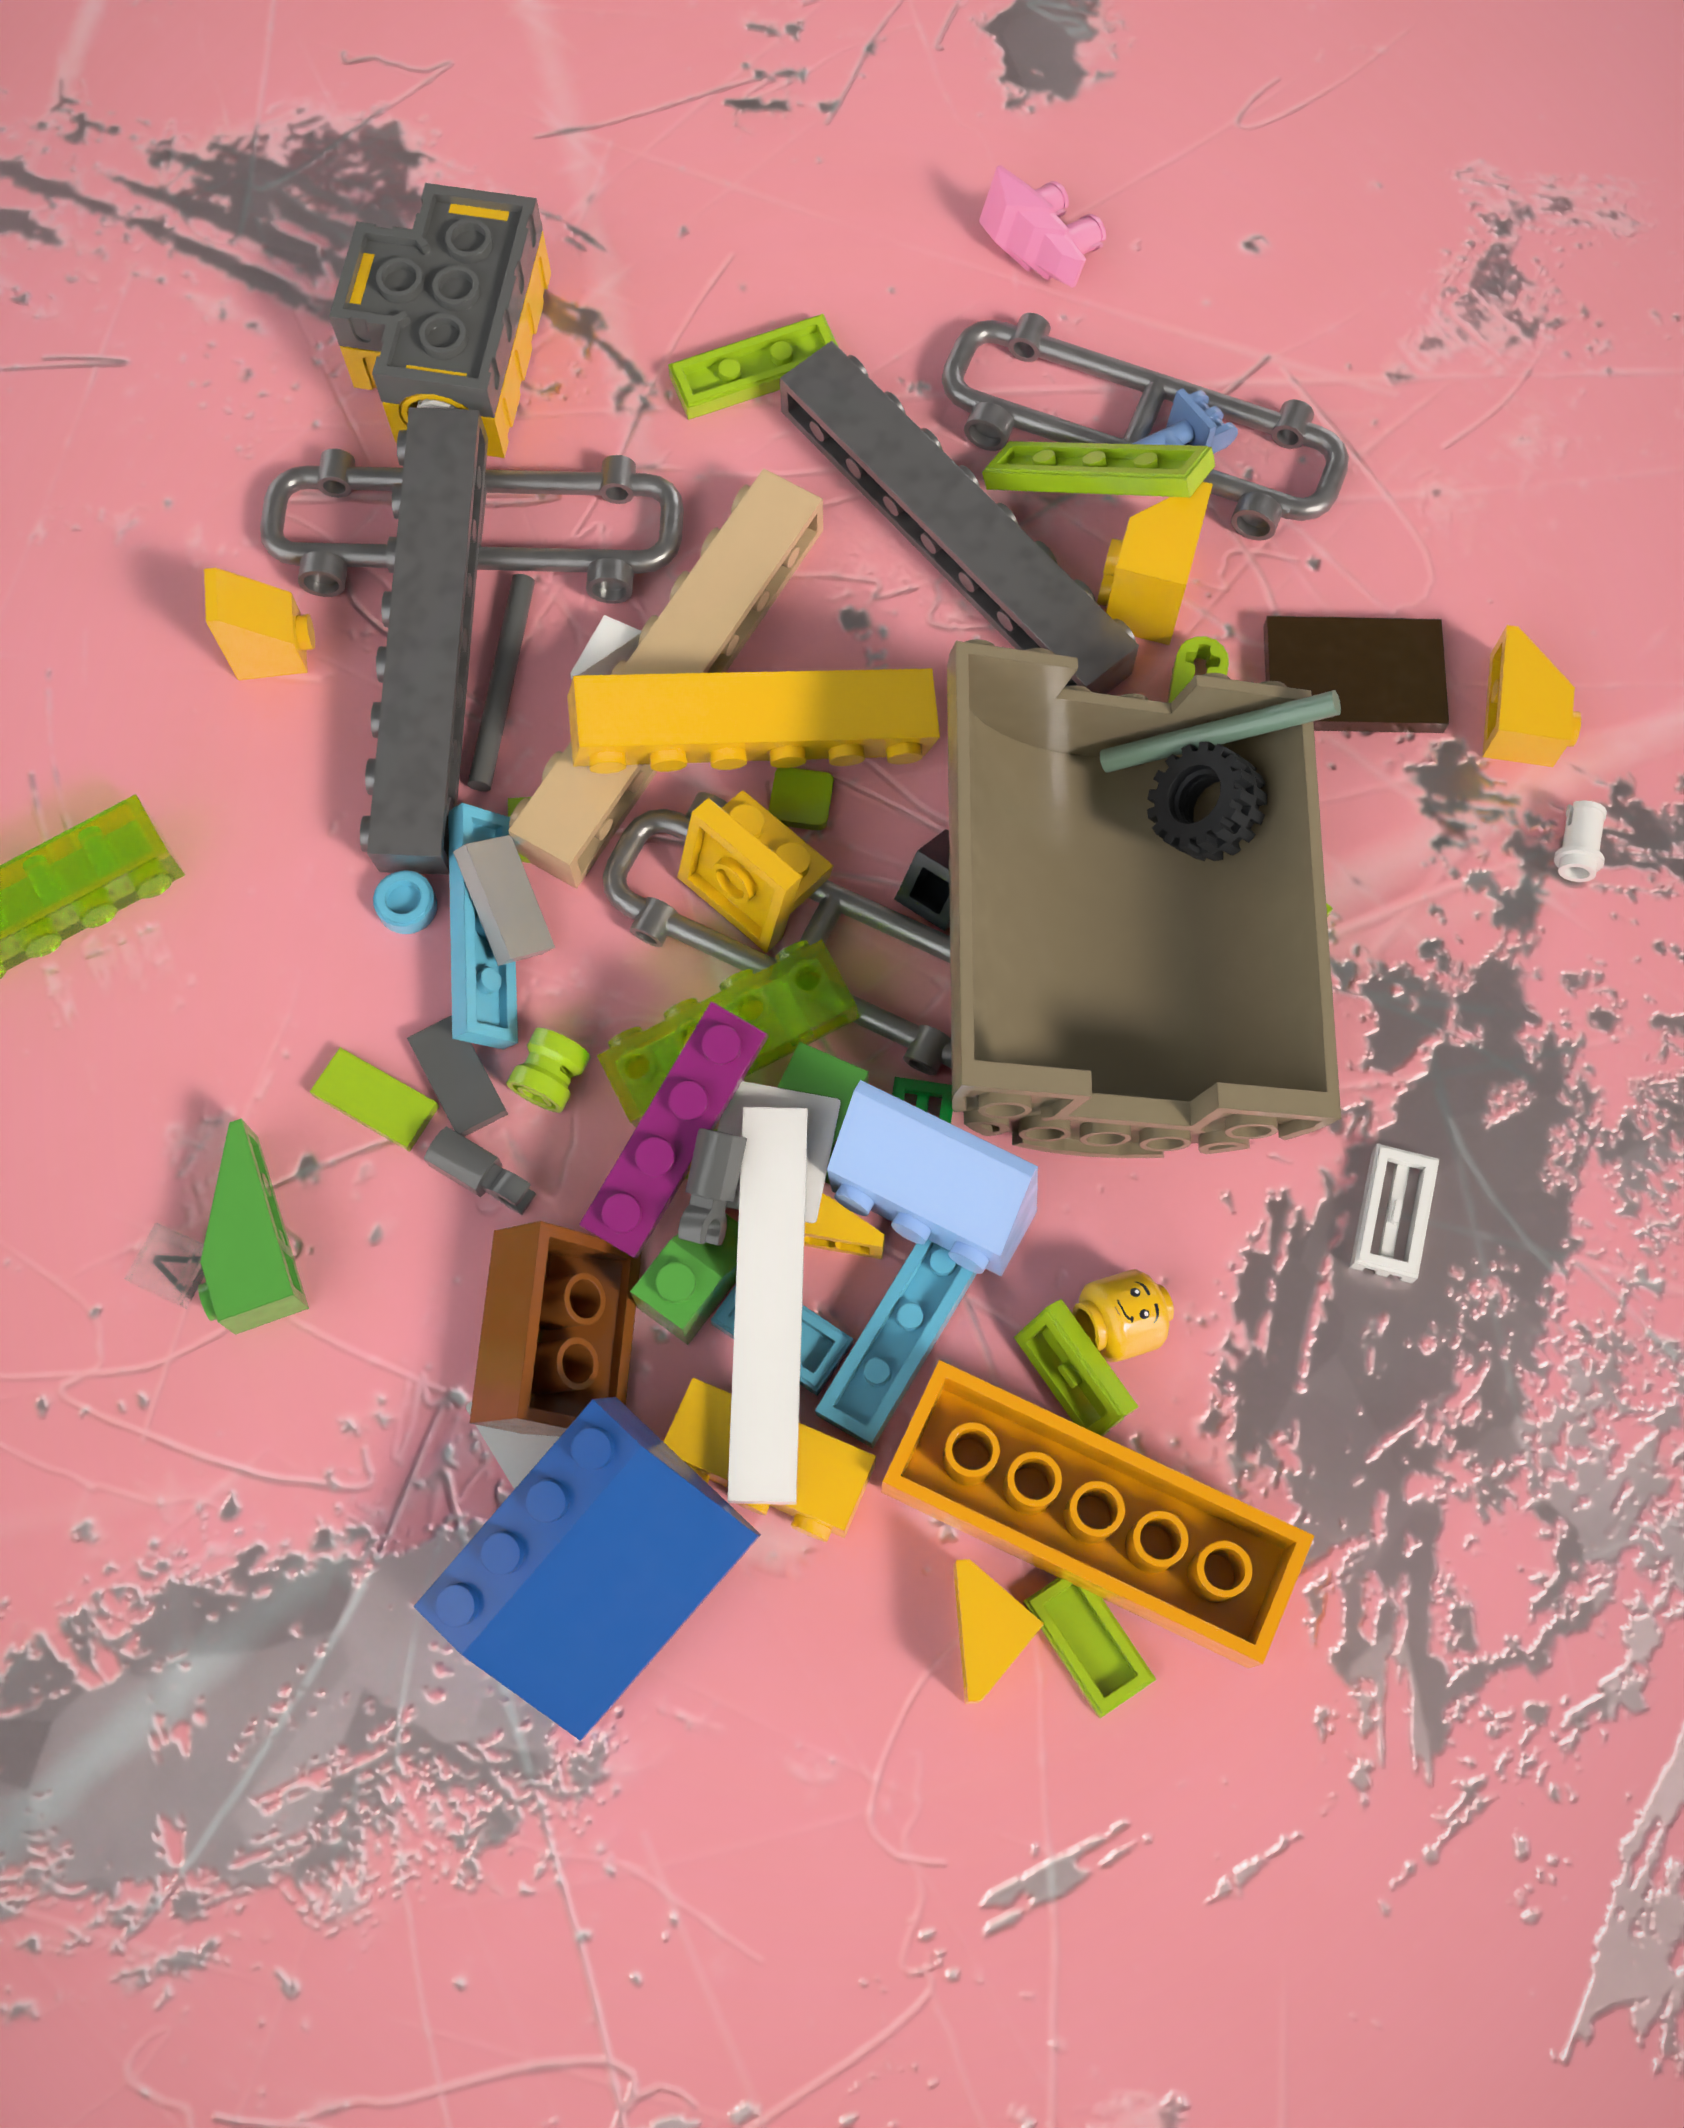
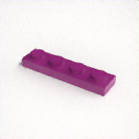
M710 1002L579 1223L580 1226L633 1258L639 1257L690 1171L699 1128L714 1130L768 1039L769 1035L714 1002Z

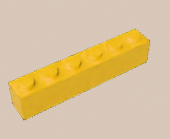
M932 668L573 676L567 696L573 767L589 766L591 772L600 774L620 772L626 769V765L650 764L651 769L654 771L671 772L685 768L687 763H711V767L714 769L732 770L745 766L747 761H770V765L776 768H792L806 763V760L829 759V763L833 766H851L863 762L865 758L887 757L888 763L902 765L921 760L940 738Z

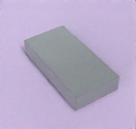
M510 835L467 843L453 851L498 966L542 955L555 948L520 856Z

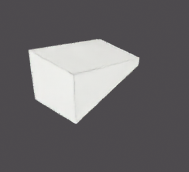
M604 615L570 673L571 679H573V676L610 675L614 667L621 660L628 661L639 645L641 630Z

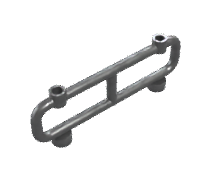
M1036 313L1023 314L1017 326L996 320L980 321L969 326L957 338L944 365L941 380L945 394L954 405L970 413L964 426L966 437L977 447L989 451L1002 449L1006 445L1013 427L1056 442L1132 444L1149 436L1164 399L1173 402L1176 391L1183 388L1188 394L1202 390L1209 397L1208 406H1217L1224 414L1223 419L1271 434L1274 442L1281 447L1296 449L1304 445L1321 452L1326 460L1325 468L1315 493L1305 498L1295 497L1212 469L1203 482L1213 484L1211 494L1238 502L1231 518V524L1240 535L1248 539L1258 541L1270 539L1275 534L1281 517L1305 521L1316 519L1328 512L1338 498L1348 471L1349 455L1345 444L1334 432L1312 423L1314 411L1306 402L1295 399L1288 400L1283 403L1280 412L1052 338L1048 336L1051 330L1050 324L1044 317ZM983 344H999L1008 347L1010 353L1021 361L1033 362L1039 357L1143 393L1125 436L1121 439L968 387L964 381V375L975 351Z
M327 449L321 454L320 466L294 467L279 474L269 485L264 497L260 524L262 544L267 552L280 562L300 566L298 584L306 592L321 597L340 595L345 590L347 567L388 568L387 544L289 541L283 534L288 500L293 493L303 489H319L325 495L337 498L348 496L352 490L392 491L395 483H402L403 468L355 467V459L347 451ZM623 455L606 457L602 462L601 472L486 470L477 570L587 572L586 591L590 597L603 603L615 604L624 602L632 596L634 574L657 571L668 565L678 554L682 541L684 515L681 494L673 483L661 476L636 473L635 462ZM487 493L599 495L604 500L614 504L627 503L634 496L652 497L661 506L659 539L653 547L645 550L482 547Z
M699 792L686 815L668 809L651 810L634 818L624 830L607 860L603 873L604 893L611 905L625 916L634 919L630 927V932L634 936L655 947H662L667 936H670L908 1048L903 1060L909 1066L922 1073L934 1076L937 1074L941 1064L952 1068L951 1038L945 1033L928 1025L918 1026L809 975L841 913L950 963V936L827 880L808 897L818 902L819 905L790 960L785 964L678 914L673 907L653 897L644 898L637 895L627 885V875L649 837L658 833H667L685 841L693 810L707 798H710L720 808L728 802L710 793Z

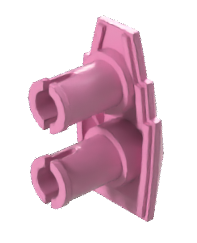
M997 166L979 222L994 242L1028 272L1034 270L1046 280L1054 278L1073 288L1078 282L1086 261L1083 255L1100 249L1104 245L1100 241L1106 240L1104 224L1094 214H1087L1068 225H1065L1059 217L1065 215L1066 211L1064 209L1069 205L1067 192L1060 183L1050 181L1034 190L1003 166Z

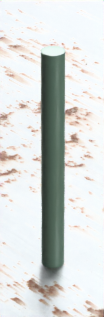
M1332 690L1109 747L1100 751L1101 766L1106 773L1169 758L1172 754L1175 756L1181 755V748L1189 744L1197 749L1199 742H1210L1214 745L1218 743L1221 745L1341 714L1340 700L1337 692Z

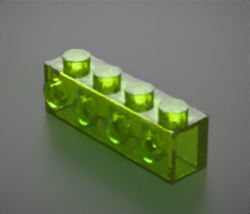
M821 939L812 945L807 940L796 942L784 948L775 956L777 963L755 974L752 969L735 973L721 982L719 985L721 991L701 1002H698L697 998L683 1000L664 1012V1021L643 1031L640 1026H637L611 1038L608 1041L610 1049L598 1054L597 1057L629 1122L637 1127L711 1001L769 1035L746 1076L795 1052L799 1042L808 1045L861 1018L858 1007L823 940Z

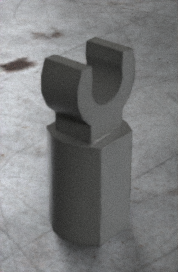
M447 1126L434 1138L425 1154L424 1160L431 1168L479 1197H482L485 1193L490 1194L502 1204L523 1215L536 1195L534 1191L529 1189L530 1183L518 1175L503 1169L502 1163L497 1156Z
M699 1128L685 1191L691 1194L688 1207L684 1210L678 1228L679 1239L699 1244H705L706 1242L719 1246L722 1245L727 1230L725 1209L727 1201L734 1202L747 1142L746 1137Z

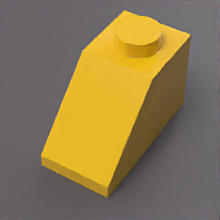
M216 567L204 569L206 623L237 679L247 680L308 673L307 650L315 649L314 627L311 616L309 614H301L292 593Z
M1506 625L1490 654L1482 757L1553 767L1567 746L1574 747L1580 733L1581 713L1573 711L1575 687L1519 626Z

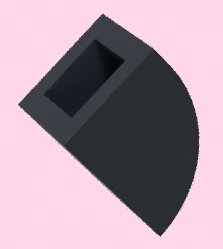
M947 829L917 850L894 898L895 901L943 931L950 927L949 830Z

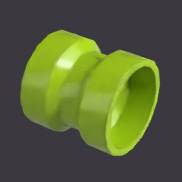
M538 1027L534 1030L527 1043L528 1057L523 1064L514 1067L506 1084L514 1093L532 1104L560 1113L571 1096L568 1088L571 1078L583 1073L591 1057L582 1046L568 1037L555 1031Z

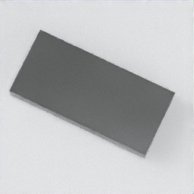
M452 1015L407 1038L455 1132L465 1137L508 1115L472 1044L452 1039Z

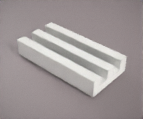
M1376 1144L1371 1153L1349 1268L1360 1271L1364 1268L1375 1270L1376 1275L1388 1277L1390 1274L1399 1276L1400 1281L1413 1283L1418 1279L1439 1165L1438 1158ZM1388 1161L1395 1163L1379 1253L1376 1255L1370 1253ZM1412 1167L1420 1169L1404 1259L1400 1261L1393 1259L1409 1170Z

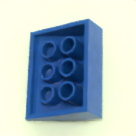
M617 1397L592 1399L413 1607L462 1656L581 1741L590 1733L761 1534Z

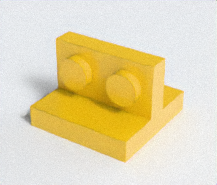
M742 790L722 808L710 798H707L692 811L677 878L767 953L783 938L790 914L830 878L834 865Z

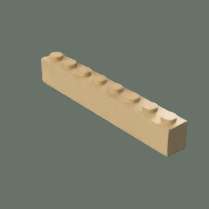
M763 468L751 486L744 485L739 490L732 504L731 515L722 528L716 527L708 534L701 549V557L691 572L684 571L677 578L670 593V601L660 616L653 615L648 619L640 633L639 645L629 660H621L614 667L610 675L726 673L823 532V499ZM570 742L564 752L557 751L553 754L544 768L542 783L531 799L524 798L521 800L510 817L508 832L514 841L518 854L529 859L531 864L577 889L658 771L652 770L650 764L626 765V769L609 774L591 772L589 766L573 767Z

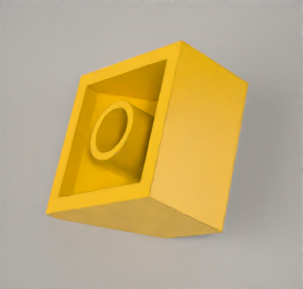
M1202 482L1190 498L1169 497L1129 517L1124 539H1111L1097 604L1106 606V613L1112 619L1123 621L1137 638L1170 645L1207 509L1212 483Z

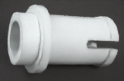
M1582 800L1573 802V806L1570 804L1567 806L1562 848L1555 852L1554 863L1559 868L1558 873L1564 879L1574 882L1590 881L1596 877V872L1603 868L1605 858L1599 852L1603 824L1607 814V810L1603 805L1594 801Z

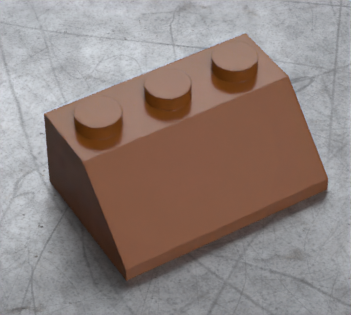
M543 1221L494 1230L469 1423L520 1434L560 1437L592 1399L617 1397L626 1406L636 1304L630 1291L639 1281L642 1252L638 1258H633L600 1237Z

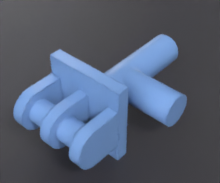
M1182 388L1176 391L1166 428L1132 444L1212 447L1214 454L1225 449L1235 440L1238 435V429L1233 423H1224L1222 421L1224 414L1217 406H1208L1209 397L1202 390L1188 394Z

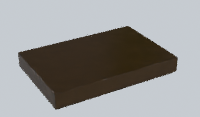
M1266 617L1263 626L1266 681H1278L1284 683L1289 688L1311 690L1312 696L1335 690L1338 694L1341 714L1313 721L1314 731L1445 732L1449 725L1442 619Z

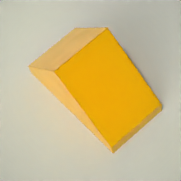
M970 1559L955 1561L953 1574L965 1704H974L981 1702L1044 1623Z

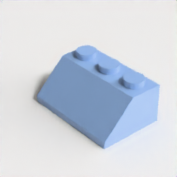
M862 1080L859 1081L853 1092L827 1167L832 1192L836 1193L834 1195L835 1199L842 1206L856 1214L867 1216L872 1211L892 1221L891 1227L902 1237L914 1243L924 1245L928 1239L949 1250V1257L955 1263L971 1272L982 1274L987 1269L1002 1276L1037 1212L1038 1166Z

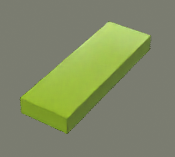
M824 314L668 364L669 376L687 419L690 420L780 390V377L830 341H833L837 346L838 344Z

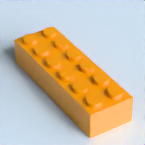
M941 1360L936 1365L882 1481L881 1493L1056 1577L1069 1581L1077 1587L1092 1592L1110 1603L1248 1669L1263 1665L1315 1536Z

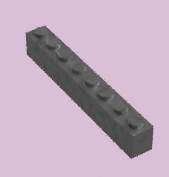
M830 341L780 377L781 412L1015 649L1044 648L1052 651L1055 655L1078 658V670L1065 687L1083 686L1091 692L1107 694L1132 674L1139 645L1136 643L1131 629L1123 621L1112 619L1096 603L1095 596L1090 588L1080 580H1073L1057 564L1054 554L1043 542H1034L1019 527L1012 511L1002 503L996 504L980 488V484L972 471L964 465L958 466L943 451L939 440L927 428L920 429L906 415L898 398L889 391L883 392L869 378L865 367L855 356H847L833 341Z
M409 407L407 430H399L397 457L399 465L403 466L402 483H395L392 490V511L394 518L398 519L397 537H389L387 543V566L389 572L393 573L392 592L385 591L383 593L381 604L382 622L384 627H388L387 646H380L376 656L377 678L380 683H383L381 702H374L371 710V732L374 738H378L376 759H368L365 771L366 790L369 795H372L371 815L363 816L360 824L361 849L363 852H367L379 872L394 873L408 870L419 874L449 875L448 815L449 810L457 806L488 449V437L479 410Z

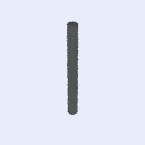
M525 574L513 575L467 783L470 788L477 791H490L535 585V580Z

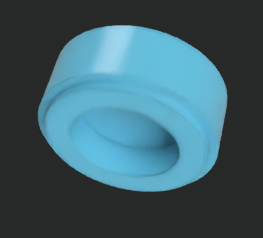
M403 870L391 873L382 879L375 889L373 896L375 911L383 925L395 933L413 934L426 928L436 915L437 898L429 881L417 872Z

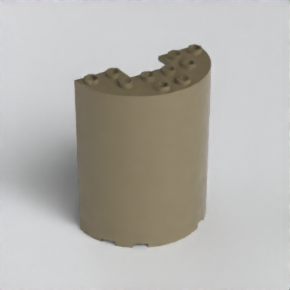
M980 639L965 642L956 641L949 654L947 663L952 1109L954 1112H964V1125L984 1136H995L1011 1132L1012 1145L1043 1152L1103 1158H1164V1151L1184 1149L1193 1143H1198V1150L1203 1154L1250 1148L1249 1139L1264 1138L1278 1132L1279 1138L1288 1140L1314 1132L1340 1120L1341 1107L1314 723L1309 722L1221 744L1257 768L1256 772L1263 777L1266 784L1260 789L1268 795L1267 805L1259 806V811L1265 814L1262 825L1254 823L1251 828L1256 834L1250 843L1242 839L1239 842L1241 851L1233 856L1223 851V860L1212 861L1208 858L1205 861L1195 859L1164 842L1152 829L1156 823L1148 819L1147 809L1154 807V803L1147 800L1149 789H1157L1159 783L1153 780L1158 770L1166 772L1169 767L1165 761L1168 758L1109 773L1103 770L1100 762V751L1102 749L1312 696L1311 690L1289 688L1284 683L1278 681L1254 683L1232 680L1227 675L1221 673H1207L1203 675L1196 674L1172 703L1148 700L1147 697L1141 694L1108 695L1091 692L1083 686L1065 687L1078 670V658L1055 655L1052 651L1044 648L1019 650L998 647L989 641ZM1216 782L1206 788L1198 798L1194 808V822H1199L1208 816L1216 806L1220 796V782Z

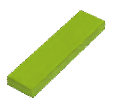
M1009 441L985 467L982 475L987 490L1190 498L1216 465L1212 447Z

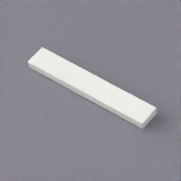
M743 1107L742 1137H746L747 1142L740 1170L727 1501L728 1503L796 1505L808 1108Z

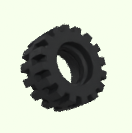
M1199 742L1197 749L1189 744L1181 748L1182 757L1179 758L1172 754L1165 761L1169 767L1166 772L1158 770L1153 778L1159 784L1157 789H1149L1147 800L1154 803V807L1147 809L1148 819L1156 823L1152 827L1156 835L1175 849L1201 861H1205L1206 858L1212 861L1223 860V851L1232 856L1241 851L1239 842L1242 839L1250 843L1256 835L1251 830L1254 823L1262 825L1265 814L1259 811V806L1267 805L1268 794L1260 788L1266 784L1263 777L1256 772L1257 768L1228 748L1218 743L1214 745L1210 742ZM1216 782H1220V796L1216 806L1208 816L1199 822H1194V808L1198 798L1206 788Z

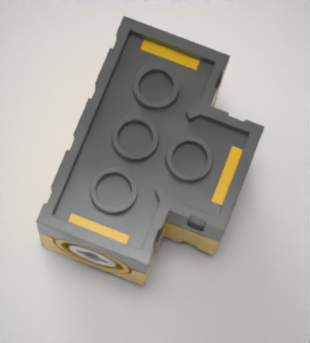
M425 183L421 196L422 207L420 213L416 214L413 229L400 227L389 229L377 227L376 224L356 221L329 318L354 388L367 390L377 388L396 443L399 430H407L409 407L479 410L488 437L487 456L505 458L509 443V428L513 427L521 396L520 385L521 381L525 380L532 352L533 334L537 333L544 305L543 294L544 290L548 289L551 277V268L542 231L537 198Z

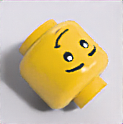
M1131 1269L1086 1284L1079 1295L1078 1303L1073 1307L1072 1314L1104 1359L1111 1363L1123 1361L1160 1348L1168 1337L1169 1321L1173 1319L1174 1306L1170 1294L1164 1286L1156 1284L1148 1274L1137 1269Z

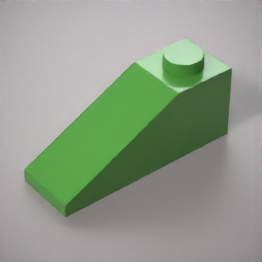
M242 1118L230 1122L228 1126L200 1261L206 1282L198 1285L200 1301L210 1321L217 1320L218 1323L235 1335L309 1309L259 1138Z

